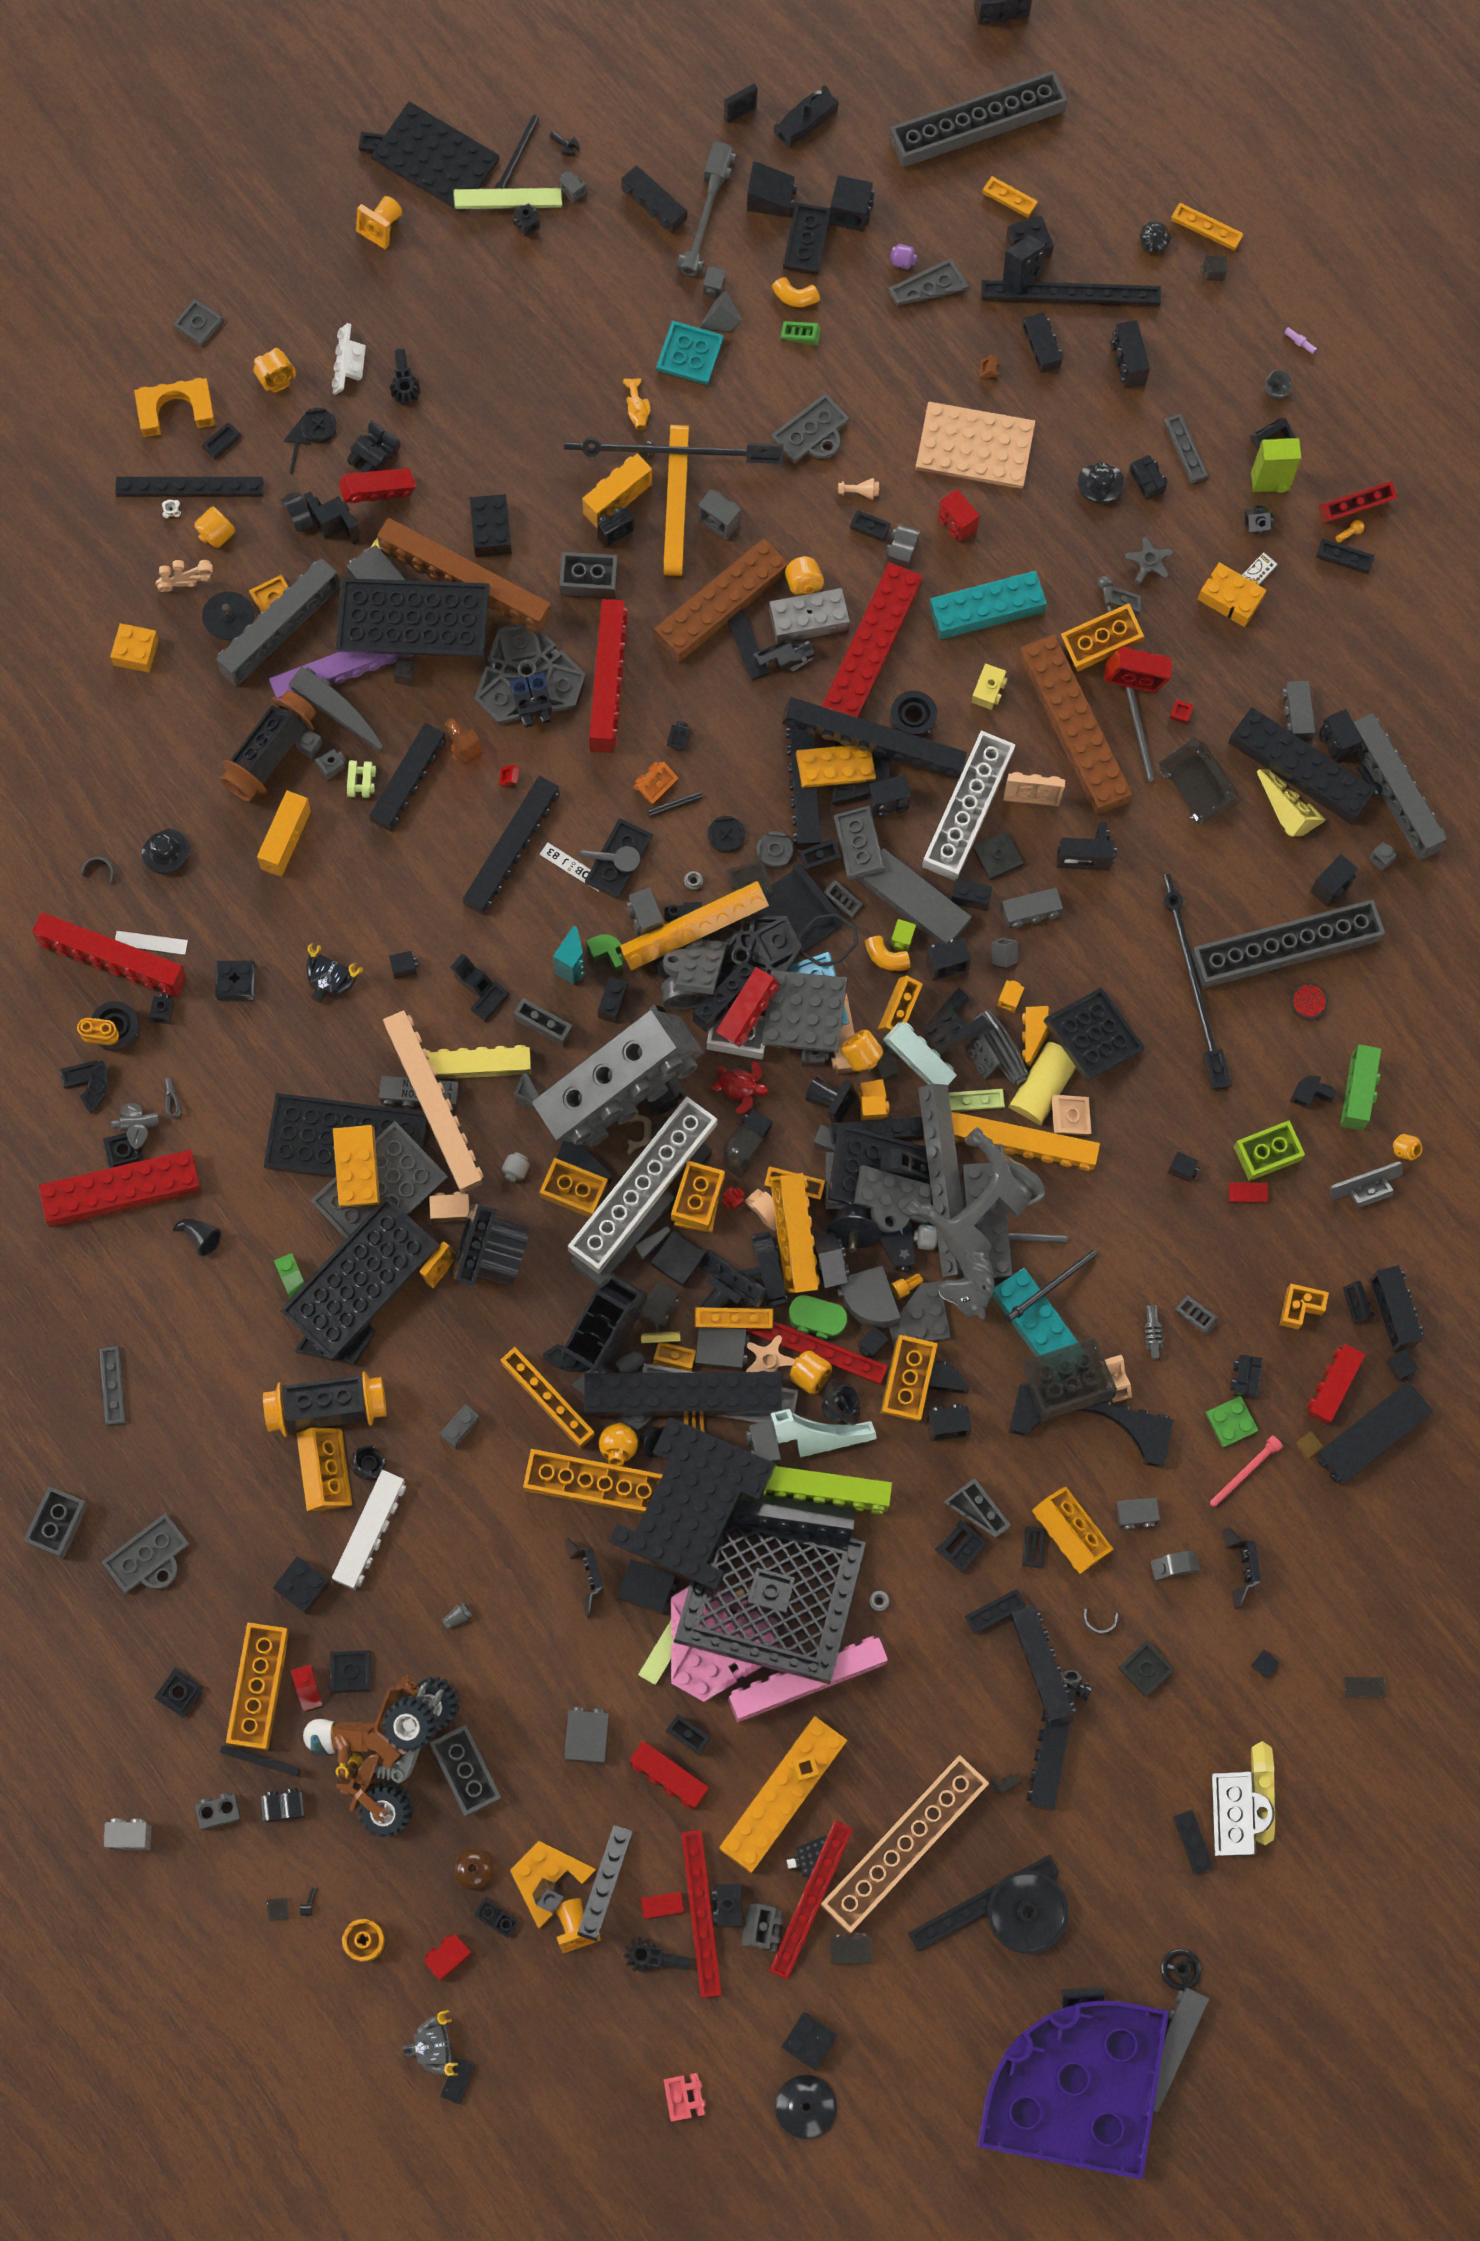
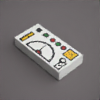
M1263 552L1242 576L1259 585L1277 567V563Z

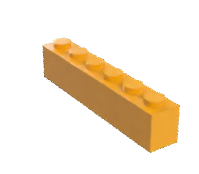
M516 1347L500 1359L501 1365L580 1449L595 1436L594 1431Z

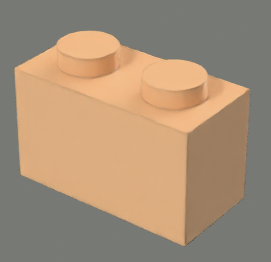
M454 1192L453 1195L435 1193L434 1196H430V1219L432 1223L466 1221L470 1209L468 1194H465V1192L462 1194L461 1192Z

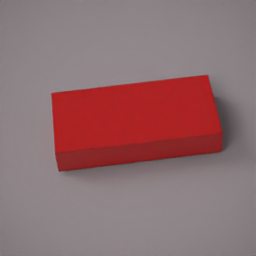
M1229 1182L1228 1202L1267 1203L1268 1184Z
M681 1891L641 1898L644 1919L684 1912Z

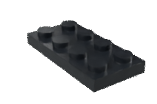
M796 202L783 269L818 275L829 224L830 208Z
M619 818L601 852L615 854L618 849L629 846L638 851L641 859L653 834ZM596 859L585 880V884L619 899L634 871L625 873L616 868L614 861Z

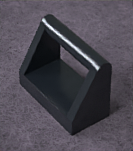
M1278 418L1249 435L1258 451L1262 440L1280 429L1288 439L1295 438L1286 418Z

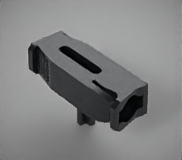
M823 85L821 90L810 94L789 111L780 124L776 123L774 125L775 136L788 148H791L793 143L805 138L838 111V100L832 96L828 87Z
M766 1231L751 1235L757 1267L742 1270V1272L752 1279H761L762 1286L767 1289L765 1298L768 1309L786 1305L788 1298L771 1233Z

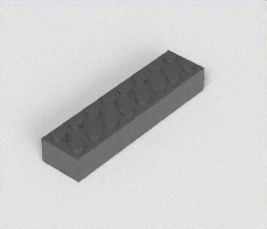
M322 558L317 562H313L309 570L305 574H301L291 587H287L279 599L273 600L270 607L265 612H261L252 625H247L243 633L239 637H235L226 650L223 649L219 652L216 660L220 673L237 687L340 588L337 572Z
M1373 713L1355 721L1354 724L1363 739L1357 755L1373 781L1378 782L1382 786L1381 796L1418 860L1421 861L1438 853L1446 841V833L1437 824L1435 814L1430 812L1426 798L1421 796L1418 791L1417 783L1414 780L1412 781L1409 776L1407 766L1402 764L1400 754L1391 745L1389 735L1384 733L1381 721Z

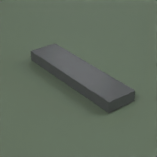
M1182 414L1164 419V424L1190 484L1208 479L1207 471Z
M120 1347L99 1348L105 1425L126 1424Z

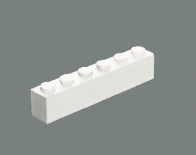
M384 1470L381 1471L332 1576L334 1582L356 1590L357 1586L360 1587L365 1577L362 1574L365 1568L369 1569L373 1560L371 1555L380 1546L381 1540L379 1538L381 1533H385L390 1523L388 1518L390 1514L394 1515L398 1507L396 1501L399 1496H403L406 1490L404 1479Z

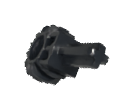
M400 347L394 351L397 370H394L395 378L392 380L393 384H390L391 397L395 398L396 403L402 401L403 405L406 402L412 404V399L417 400L418 395L421 393L420 383L416 381L414 375L412 376L411 368L407 367L405 349Z
M638 1937V1945L632 1939L630 1942L634 1948L625 1947L627 1951L631 1952V1954H624V1958L631 1957V1960L626 1965L629 1966L634 1962L633 1971H636L638 1965L640 1966L641 1973L644 1972L643 1965H646L648 1970H651L652 1967L660 1968V1965L689 1970L691 1966L690 1958L662 1953L663 1949L656 1948L655 1944L648 1947L647 1945L650 1942L648 1938L645 1944H642V1937ZM638 1949L646 1951L647 1957L645 1960L640 1961L636 1958L635 1953Z

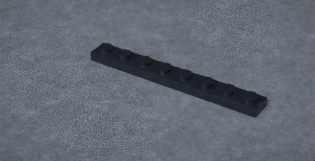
M116 477L115 494L116 497H263L264 480L263 477Z

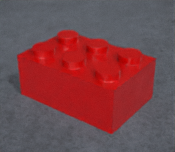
M1120 647L1106 661L1105 682L1156 694L1171 679L1172 658H1167L1160 654H1150L1147 651L1133 650L1130 647Z

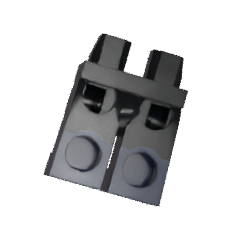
M545 674L528 676L531 696L526 677L510 680V689L519 720H522L524 727H533L535 725L533 718L540 716L542 724L550 723L552 705Z

